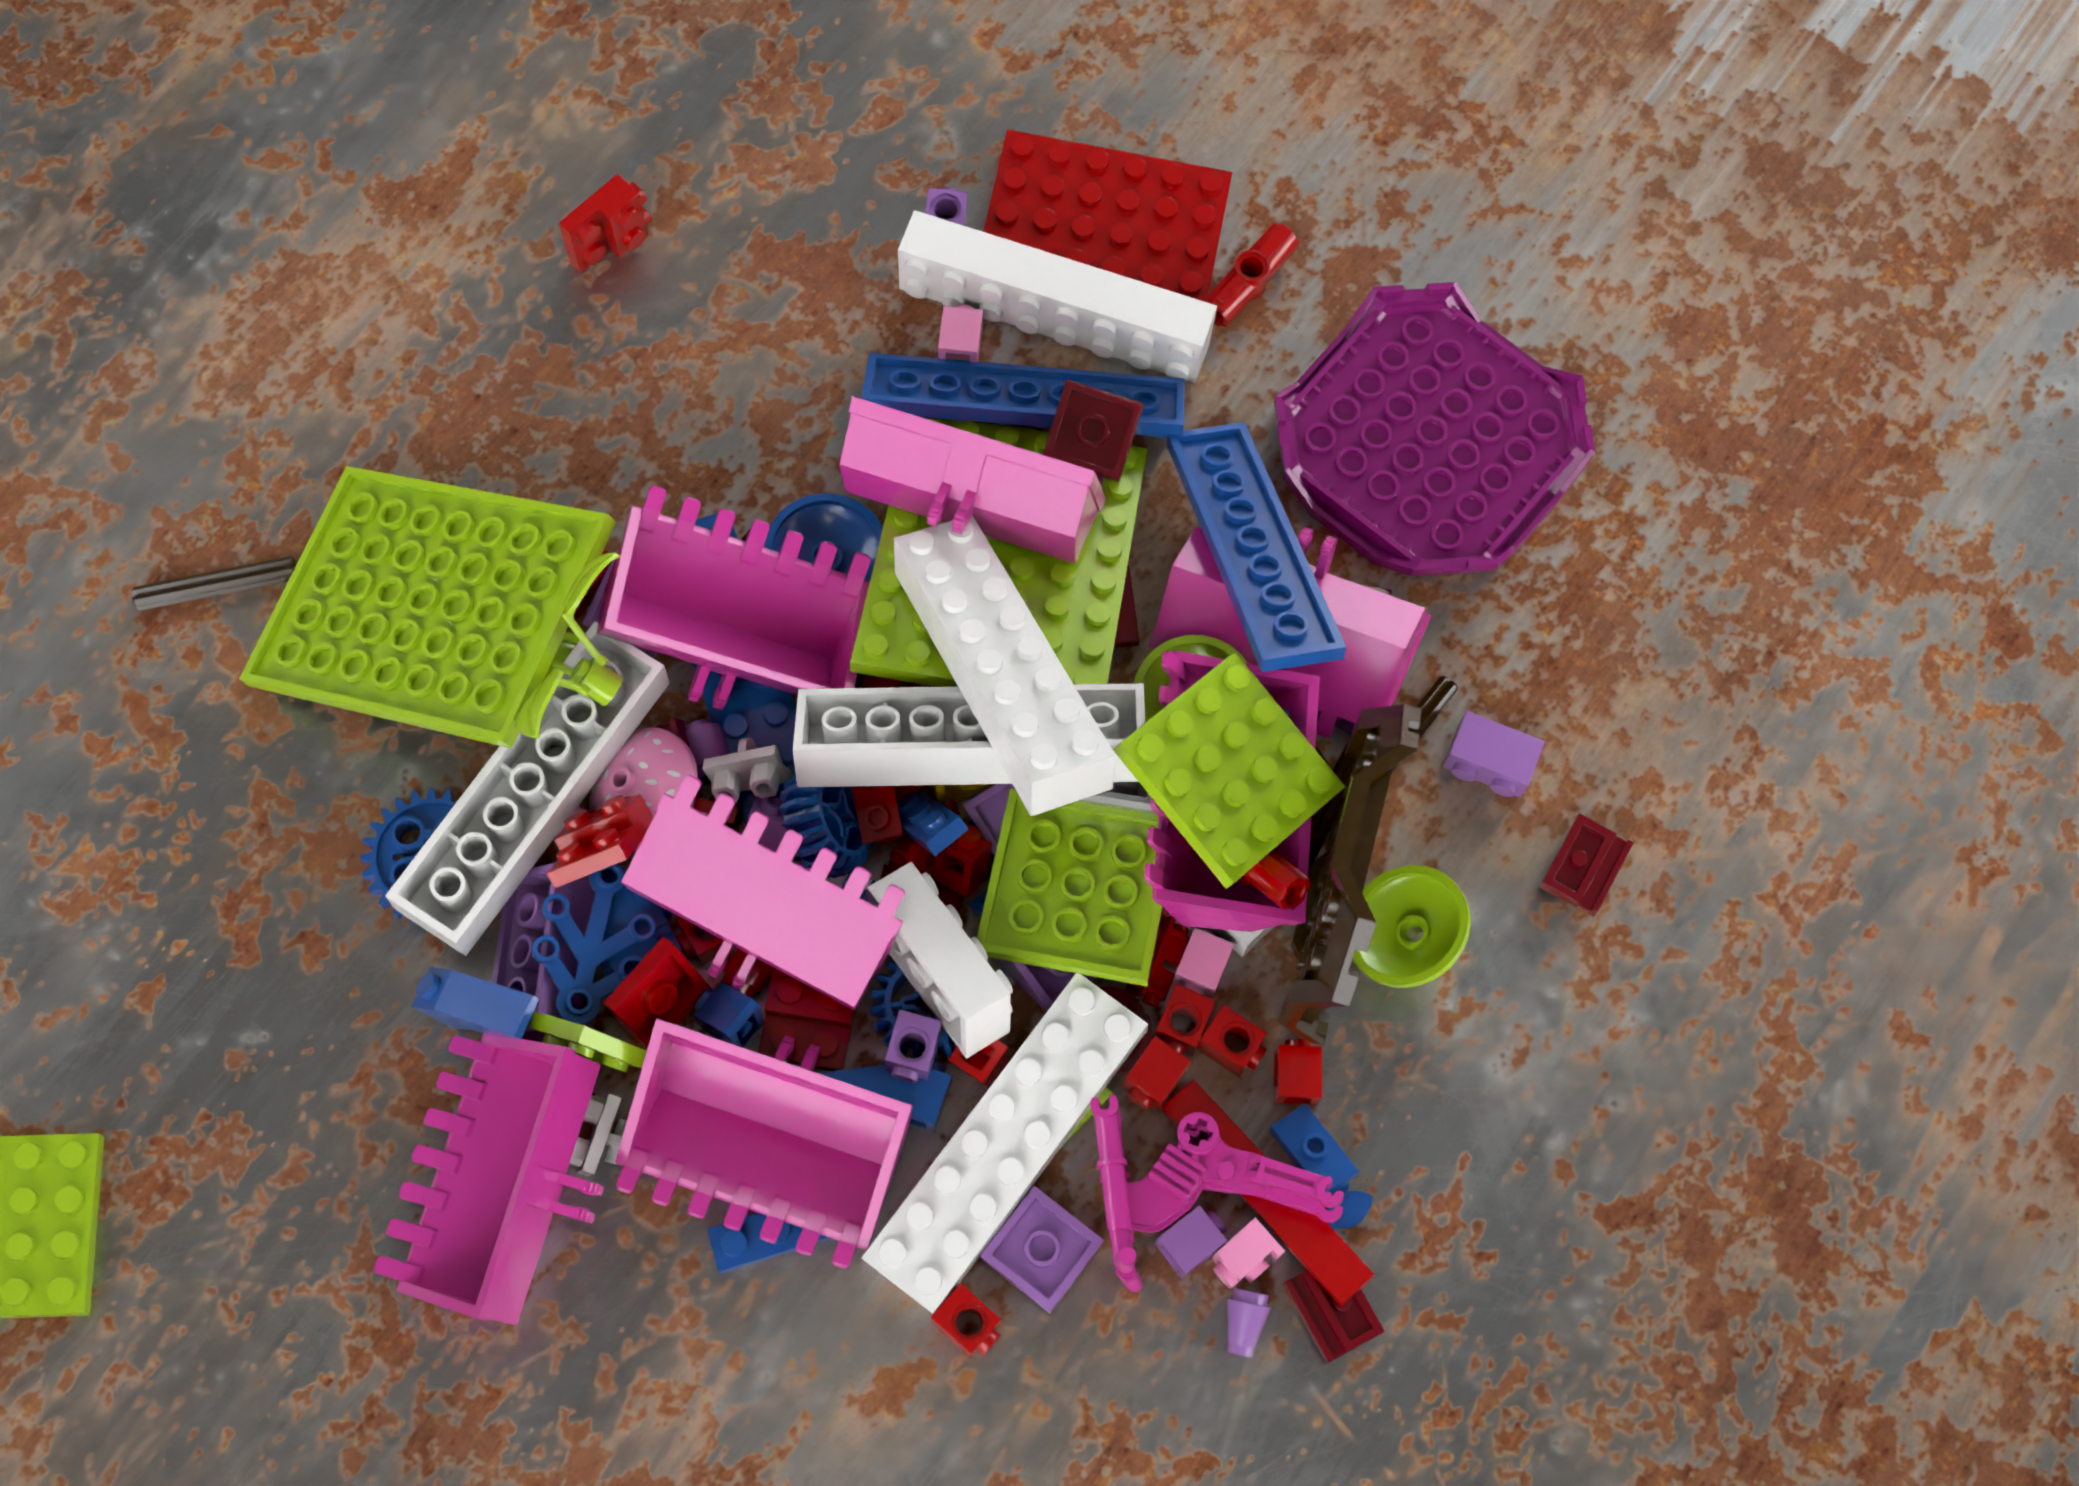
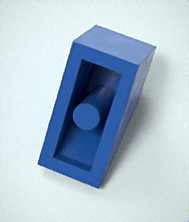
M723 982L715 991L712 988L706 990L694 1007L697 1012L693 1016L699 1027L713 1038L743 1048L746 1047L764 1024L759 1004Z

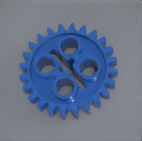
M429 788L427 797L421 800L415 790L411 791V803L406 805L397 797L395 799L397 811L392 813L384 808L380 810L386 819L384 824L370 823L371 828L377 835L376 837L363 838V843L372 852L360 855V859L365 865L372 867L364 870L362 876L366 881L373 882L368 890L374 897L382 895L379 904L385 910L392 906L385 895L456 804L455 796L451 789H447L442 798L439 799L435 790ZM408 831H421L419 838L414 843L408 845L401 843L403 836ZM397 855L406 856L405 858H400L399 860L394 861V858ZM393 907L392 913L396 918L401 919L404 915Z

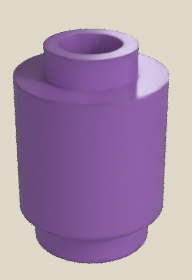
M700 719L687 725L686 735L691 752L695 758L698 779L702 784H711L703 770L704 759L727 755L729 751L721 725L711 723L709 719Z

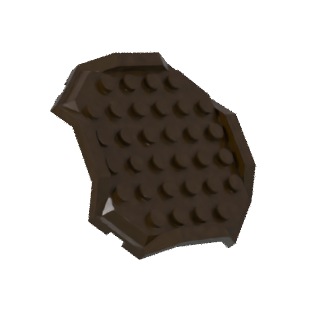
M1399 704L1363 709L1349 737L1344 758L1352 764L1350 775L1348 774L1346 777L1345 787L1341 799L1346 801L1343 802L1340 814L1336 817L1334 827H1331L1325 849L1327 852L1312 862L1308 874L1311 887L1307 891L1306 922L1295 926L1291 942V948L1297 959L1296 970L1301 971L1300 976H1297L1283 1001L1278 1023L1307 1042L1324 1046L1328 1022L1319 1020L1320 1013L1328 1015L1330 1007H1347L1351 1004L1360 974L1349 970L1355 949L1363 952L1368 951L1377 923L1362 893L1392 769L1418 750L1419 734L1408 731V727L1418 730L1421 720V708Z

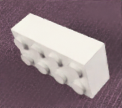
M911 861L867 887L868 902L878 907L887 888L891 884L905 891V895L894 914L903 923L889 954L937 1020L942 1021L943 1028L967 1059L1010 1032V1014L1013 1012L1010 1002L1013 989L1005 974L1001 970L994 971L986 961L988 956L981 942L976 937L970 939L964 932L962 920L956 909L951 904L945 906L937 896L939 894L937 886L931 876L926 872L921 874Z

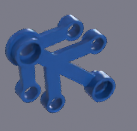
M619 863L592 873L589 876V884L595 892L585 937L569 913L570 903L564 895L553 893L545 899L542 905L544 917L554 923L578 961L575 979L558 957L560 946L554 937L549 935L540 936L535 940L531 949L533 958L538 963L544 965L559 989L556 998V1010L559 1016L564 1020L581 1025L589 1023L596 1017L600 1010V1000L614 992L615 988L628 976L624 971V965L627 963L638 965L642 959L638 956H628L622 960L617 971L592 984L596 966L636 942L649 940L656 929L652 917L647 914H638L631 919L628 927L602 942L612 898L624 886L621 881L625 875V870ZM612 870L616 874V881L614 883L604 882L601 878V872ZM551 901L560 902L564 907V912L559 915L552 914L548 910V903ZM638 921L645 922L649 927V933L646 935L637 934L634 930V923ZM549 943L553 947V954L549 957L540 955L537 950L538 945ZM582 995L586 999V1007L581 1010L575 1009L571 1005V997Z

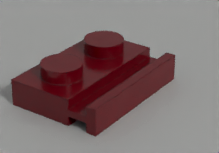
M1579 813L1539 887L1576 908L1577 906L1581 907L1594 917L1634 842L1623 840L1616 836L1617 833Z
M1308 1270L1283 1283L1287 1294L1326 1364L1385 1332L1362 1289L1341 1307Z

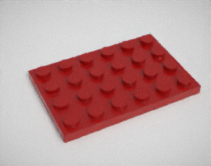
M1007 129L983 232L1203 301L1209 294L1232 172Z

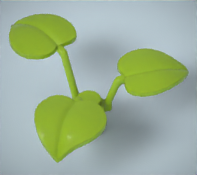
M617 553L603 554L589 562L575 579L563 602L565 607L562 614L563 619L593 659L589 661L583 657L574 669L553 659L550 666L555 669L532 692L516 718L515 727L521 734L531 738H540L541 719L557 686L577 691L584 697L592 698L602 706H606L619 690L623 677L605 666L608 658L598 652L574 619L576 608L596 577L610 562L621 557ZM563 674L569 675V679L572 681L563 679Z

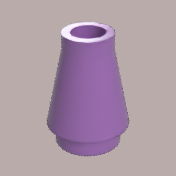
M1239 1288L1233 1289L1232 1299L1227 1298L1228 1345L1226 1352L1253 1357L1254 1348L1271 1307L1267 1306L1269 1295Z

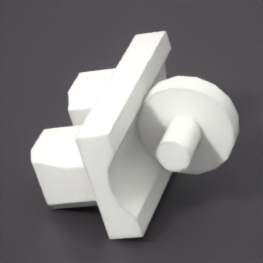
M752 738L739 740L738 752L704 759L703 770L711 782L712 794L715 799L721 793H725L737 802L740 792L752 790L754 795L760 798L776 796L779 784L784 783L791 776L789 768L785 767L780 758L776 745L757 748Z
M611 1094L604 1098L591 1095L583 1121L594 1126L589 1140L577 1138L569 1163L578 1167L577 1173L588 1177L595 1174L605 1144L609 1145V1149L604 1161L617 1165L615 1160L627 1121L619 1119L614 1134L609 1132L622 1098Z

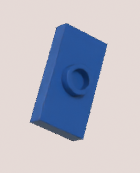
M1306 1103L1271 1126L1270 1133L1297 1168L1332 1178V1187L1325 1192L1333 1194L1358 1176L1359 1170Z

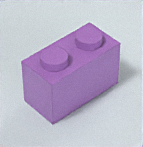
M1466 711L1458 725L1443 768L1451 770L1452 775L1458 779L1468 782L1476 780L1489 785L1490 789L1498 795L1520 798L1529 786L1545 741Z

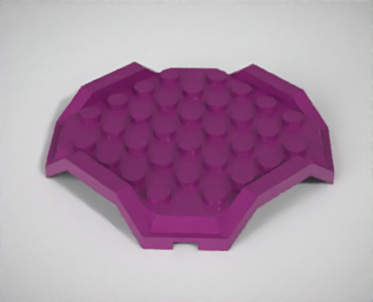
M1457 282L1428 283L1424 289L1404 290L1403 285L1373 287L1337 338L1295 383L1275 395L1274 407L1283 478L1314 519L1375 565L1409 576L1496 571L1517 552L1559 503L1596 452L1592 428L1587 422L1585 410L1587 398L1583 375L1541 365L1483 322Z

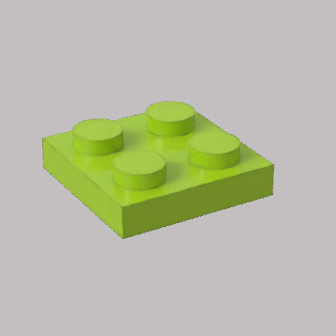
M536 1011L529 1025V1029L545 1034L542 1043L568 1047L575 1050L577 1055L622 1072H627L629 1065L642 1069L646 1050L587 1026Z

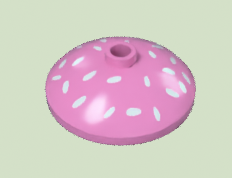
M649 727L635 730L590 789L589 811L599 810L601 804L615 796L622 795L624 798L640 793L654 817L656 807L663 793L675 797L685 776L691 775L698 779L695 758L690 748L680 737L661 728Z

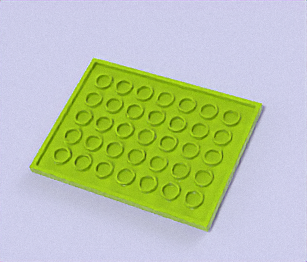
M926 418L1039 454H1043L1049 432L998 425L990 422H959L954 419ZM1130 447L1120 482L1103 478L1101 488L1106 500L1101 512H1098L1076 563L985 535L1074 685L1108 684L1148 448ZM888 505L850 662V672L936 687L958 686L895 574L894 538L932 527L933 525L927 523L928 517Z
M346 466L239 679L249 687L512 749L519 734L515 727L516 718L529 696L543 682L569 626L562 617L565 608L563 602L582 569L594 558L602 555L616 521L607 513Z

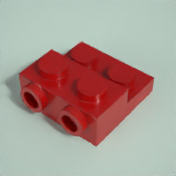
M617 173L559 222L569 263L580 273L589 265L598 263L608 249L620 258L629 250L638 248L643 243L646 235H648L646 225L652 221V218L642 206L648 199L644 191L636 183L631 182L629 184Z
M640 793L624 798L622 795L615 796L601 804L597 811L587 812L584 809L564 820L565 827L554 839L560 850L556 855L558 860L546 873L554 888L623 862L631 856L642 842L654 818Z
M662 937L624 981L615 988L604 1004L614 1014L613 1018L625 1031L645 1048H648L656 1018L679 1025L695 1007L702 994L711 987L675 944Z
M773 968L764 1009L766 1014L758 1053L774 1058L782 1039L787 1035L795 1038V1047L787 1063L800 1066L805 1051L813 1044L821 1047L815 1069L827 1071L844 1070L855 1011Z

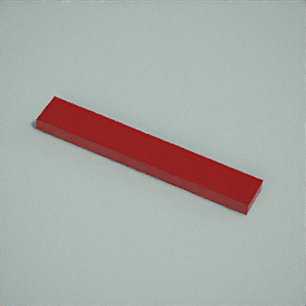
M1194 1079L1161 1107L1162 1112L1177 1128L1181 1120L1188 1114L1194 1112L1206 1113L1216 1121L1220 1137L1227 1146L1266 1157ZM1201 1136V1138H1200V1140H1199V1142H1200L1201 1140H1207V1141H1208L1207 1138H1204V1137H1202V1136ZM1197 1142V1143H1192V1144L1195 1145V1146H1198V1145H1199V1142ZM1238 1194L1341 1307L1374 1278L1375 1274L1332 1227L1318 1216L1257 1196Z

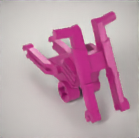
M1115 1095L1109 1096L1110 1106L1105 1110L1100 1108V1100L1097 1097L1091 1099L1090 1106L1095 1118L1099 1161L1096 1163L1097 1170H1101L1100 1182L1103 1188L1106 1223L1111 1240L1113 1264L1116 1275L1131 1292H1138L1143 1287V1280L1134 1265L1136 1252L1132 1248V1245L1135 1244L1133 1230L1144 1233L1162 1231L1183 1214L1188 1213L1203 1190L1257 1196L1316 1215L1327 1223L1336 1222L1343 1215L1342 1206H1338L1344 1199L1343 1191L1338 1190L1334 1195L1330 1192H1325L1332 1187V1178L1330 1176L1325 1177L1260 1156L1256 1153L1227 1146L1220 1137L1216 1121L1213 1117L1203 1112H1194L1185 1116L1178 1126L1179 1142L1176 1146L1168 1144L1165 1152L1161 1154L1160 1159L1144 1179L1127 1183L1130 1180V1172L1126 1173L1125 1166H1127V1160L1124 1158L1121 1133L1123 1121L1119 1113L1117 1097ZM1201 1136L1208 1139V1141H1207V1140H1201V1141L1199 1142ZM1191 1142H1192V1143H1197V1142H1199V1145H1198V1146L1192 1145ZM1325 1207H1327V1208H1333V1207H1335L1332 1211H1328V1210L1325 1209Z

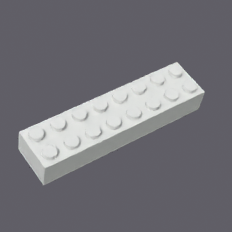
M916 210L913 211L898 248L899 289L904 290L912 297L919 299L926 297L942 302L944 306L968 305L974 309L983 310V319L990 322L1001 321L1008 323L1028 334L1039 333L1052 337L1062 345H1077L1091 350L1100 357H1114L1127 361L1131 366L1138 369H1152L1165 373L1168 377L1183 378L1185 381L1193 383L1197 381L1210 344L1217 305Z
M973 515L962 534L953 532L952 521L939 524L937 527L932 526L895 537V574L1030 816L1113 789L1115 753Z
M594 622L585 634L598 652L608 658L605 666L623 677L622 684L613 699L606 706H602L592 698L584 697L577 691L557 686L541 719L540 738L527 737L519 732L512 749L502 746L498 747L385 895L398 912L464 956H467L564 826V820L573 814L670 684L663 664L629 643L596 634L597 622ZM579 641L563 663L574 669L583 657L589 661L593 657L581 641ZM563 674V679L572 681L569 679V675Z
M1144 683L1074 685L1112 749L1145 723ZM958 686L798 689L793 741L797 787L1012 784ZM1115 753L1113 782H1139Z
M1076 973L861 1259L934 1314L958 1287L982 1252L1089 1111L1091 1099L1100 1096L1147 1033L1148 1023L1083 975Z

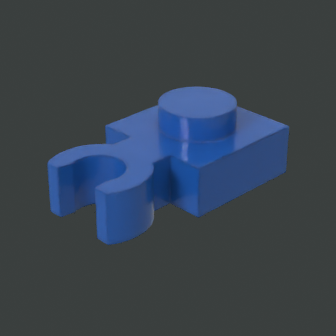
M632 892L641 912L653 918L656 925L654 935L659 942L662 937H665L675 944L683 954L666 918L672 916V912Z

